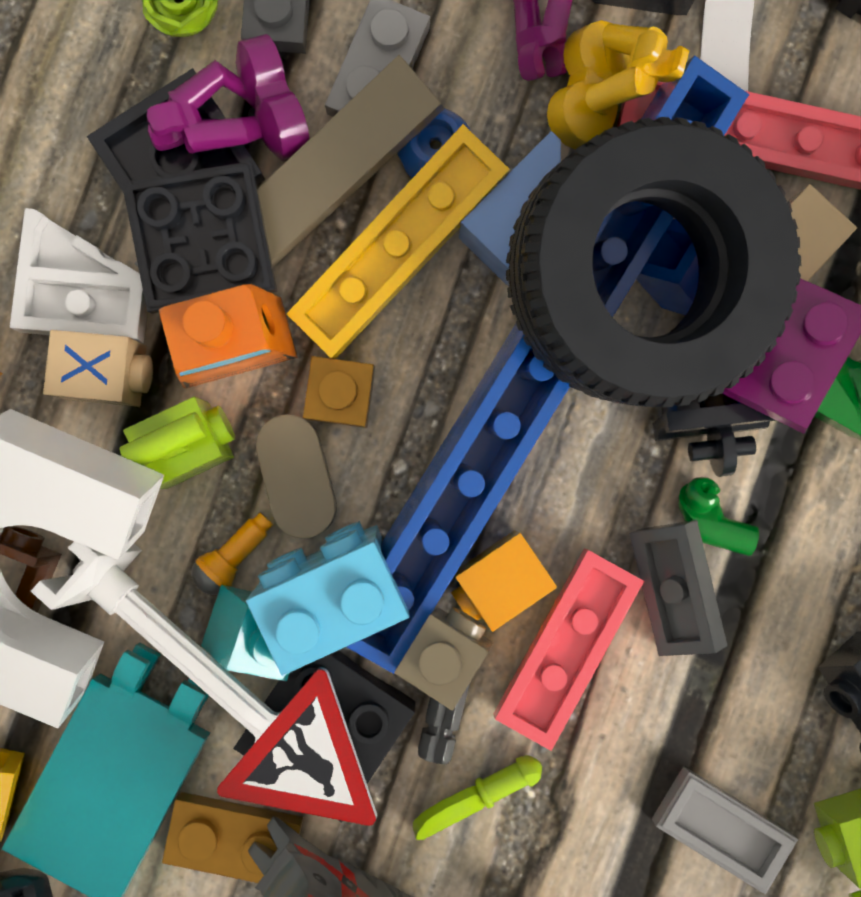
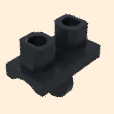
M722 394L724 401L722 406L705 407V400L698 403L691 402L690 405L663 407L662 416L653 423L655 441L707 436V441L688 444V456L691 462L710 460L712 470L718 477L732 476L735 473L737 456L755 455L756 441L753 436L735 438L734 432L766 429L769 427L770 421H777Z

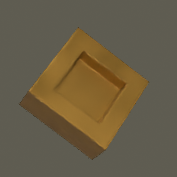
M311 356L303 419L367 428L375 372L374 364Z

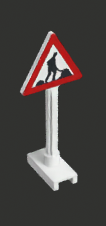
M73 542L68 549L81 559L73 569L74 574L41 580L31 590L51 610L94 600L109 615L117 613L255 736L254 745L217 787L219 796L366 826H372L376 822L377 812L331 677L326 668H319L283 711L279 713L274 712L137 591L139 585L124 572L142 551L136 544H133L117 560L77 542Z

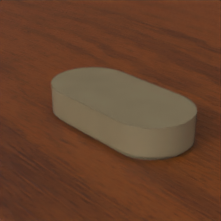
M289 414L276 416L262 426L256 439V453L272 515L278 527L287 535L300 539L312 538L329 528L337 511L336 497L321 440L314 426L305 419Z

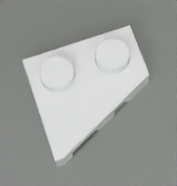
M25 208L10 328L19 333L50 335V330L124 336L144 344L148 312L140 273L122 262L114 260L96 246L78 235L75 236L37 210Z

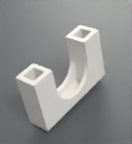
M12 409L0 414V536L4 527L14 525L34 526L51 531L119 560L144 533L165 475ZM0 568V705L59 728L82 699L92 678L104 641L47 618L27 607L11 591Z

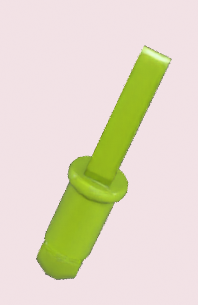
M529 755L516 758L515 763L484 779L481 777L477 778L474 786L443 799L423 811L413 821L412 825L416 840H424L482 810L485 806L490 809L494 806L495 802L527 785L532 787L541 778L542 765L540 761Z

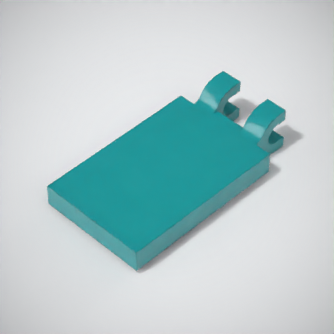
M142 643L136 644L133 651L126 650L114 670L112 679L99 674L91 680L2 847L3 851L89 897H124L211 733L194 724L209 695L190 678L188 681L184 680L181 683L170 707L141 692L161 656L160 653Z

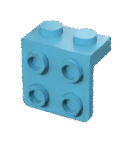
M360 521L347 525L326 536L327 542L320 546L321 550L305 556L302 548L295 549L267 563L268 569L258 575L260 582L246 599V602L281 676L409 618L408 608L381 552L382 535L377 525L363 530Z

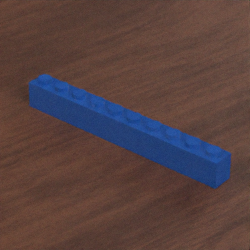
M694 55L686 62L682 78L672 82H663L641 119L651 118L655 120L658 117H669L673 120L676 117L687 119L689 124L697 121L705 123L707 128L714 126L722 130L724 136L749 94ZM638 201L620 205L605 217L599 228L593 249V275L600 299L612 317L674 218L659 207ZM517 324L514 325L381 543V552L408 608L409 618L347 646V648L393 674L570 388L568 382L560 381L555 376V373L550 372L543 366L544 362L542 360H537L531 346H528L524 341L523 337L525 335L523 331L518 330Z

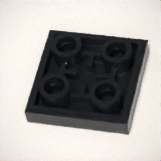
M251 161L122 182L147 312L151 314L159 313V309L164 306L246 284H253L270 293L277 292L255 170Z

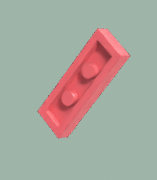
M584 548L493 713L495 720L552 751L644 581Z

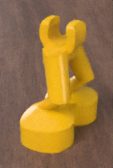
M600 20L574 31L568 37L563 53L565 67L570 75L567 87L555 92L548 104L547 119L551 131L564 145L576 150L596 135H600L605 130L613 127L618 104L652 93L658 82H672L682 78L690 50L683 46H678L674 50H667V36L657 27L627 26Z

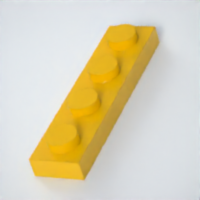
M462 124L286 315L330 358L336 359L459 230L461 221L510 173V169Z

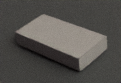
M685 766L682 767L651 819L656 827L765 895L798 841L790 831Z

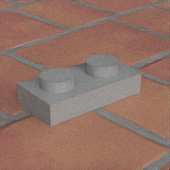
M370 0L325 103L327 115L335 116L399 54L413 69L430 29V16L392 0Z

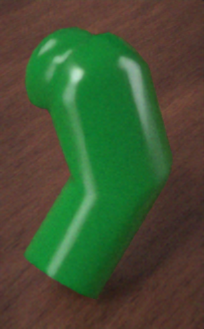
M697 477L688 484H685L679 493L678 508L685 522L698 521L702 542L751 556L759 540L758 526L725 517L719 504V496H717L721 490L712 479Z

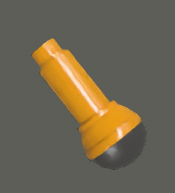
M259 512L253 519H248L219 550L215 549L212 552L199 556L195 560L191 572L193 582L197 588L206 594L217 595L221 585L231 587L238 571V565L266 538L267 531L274 524L264 514Z

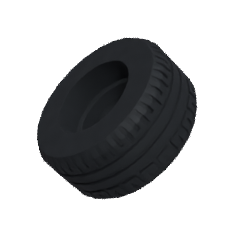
M658 117L655 120L645 118L639 119L635 123L633 121L624 123L617 128L613 127L605 130L600 135H596L569 154L543 177L539 185L528 196L529 200L523 204L520 211L521 214L513 226L515 233L510 236V252L507 253L506 263L509 264V269L506 270V281H509L507 292L508 298H512L513 305H510L513 315H516L518 330L523 331L525 335L523 339L528 346H531L537 360H542L544 362L543 366L550 372L555 373V376L560 381L568 382L569 387L582 391L584 394L599 398L600 400L645 407L663 408L672 407L673 405H690L691 402L698 403L706 400L708 396H716L723 393L724 388L731 389L739 383V378H745L751 374L753 367L760 366L766 358L765 352H771L776 346L777 337L782 336L786 328L784 321L790 319L793 312L792 304L796 303L798 293L796 285H799L801 277L799 273V266H802L801 255L798 254L800 237H797L796 231L798 226L796 220L792 219L791 212L793 211L790 201L787 202L785 198L786 193L781 185L777 186L775 182L776 177L771 169L767 170L765 162L758 156L753 157L752 150L745 144L740 145L737 138L729 134L723 136L722 130L714 126L707 128L705 123L697 121L689 124L687 119L678 117L673 120L669 117ZM633 201L654 205L673 216L689 235L698 260V286L689 311L668 334L657 337L637 336L622 327L605 308L594 281L593 249L599 228L610 212L620 205Z

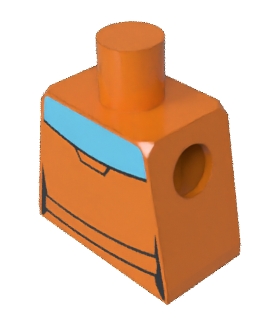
M253 284L233 287L167 305L159 309L174 370L182 387L185 389L298 358L282 298ZM264 316L267 319L269 330L264 322Z

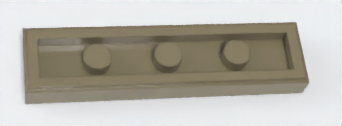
M400 54L258 188L273 268L444 110L441 102Z

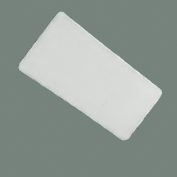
M705 0L700 60L744 91H748L749 53L754 0Z

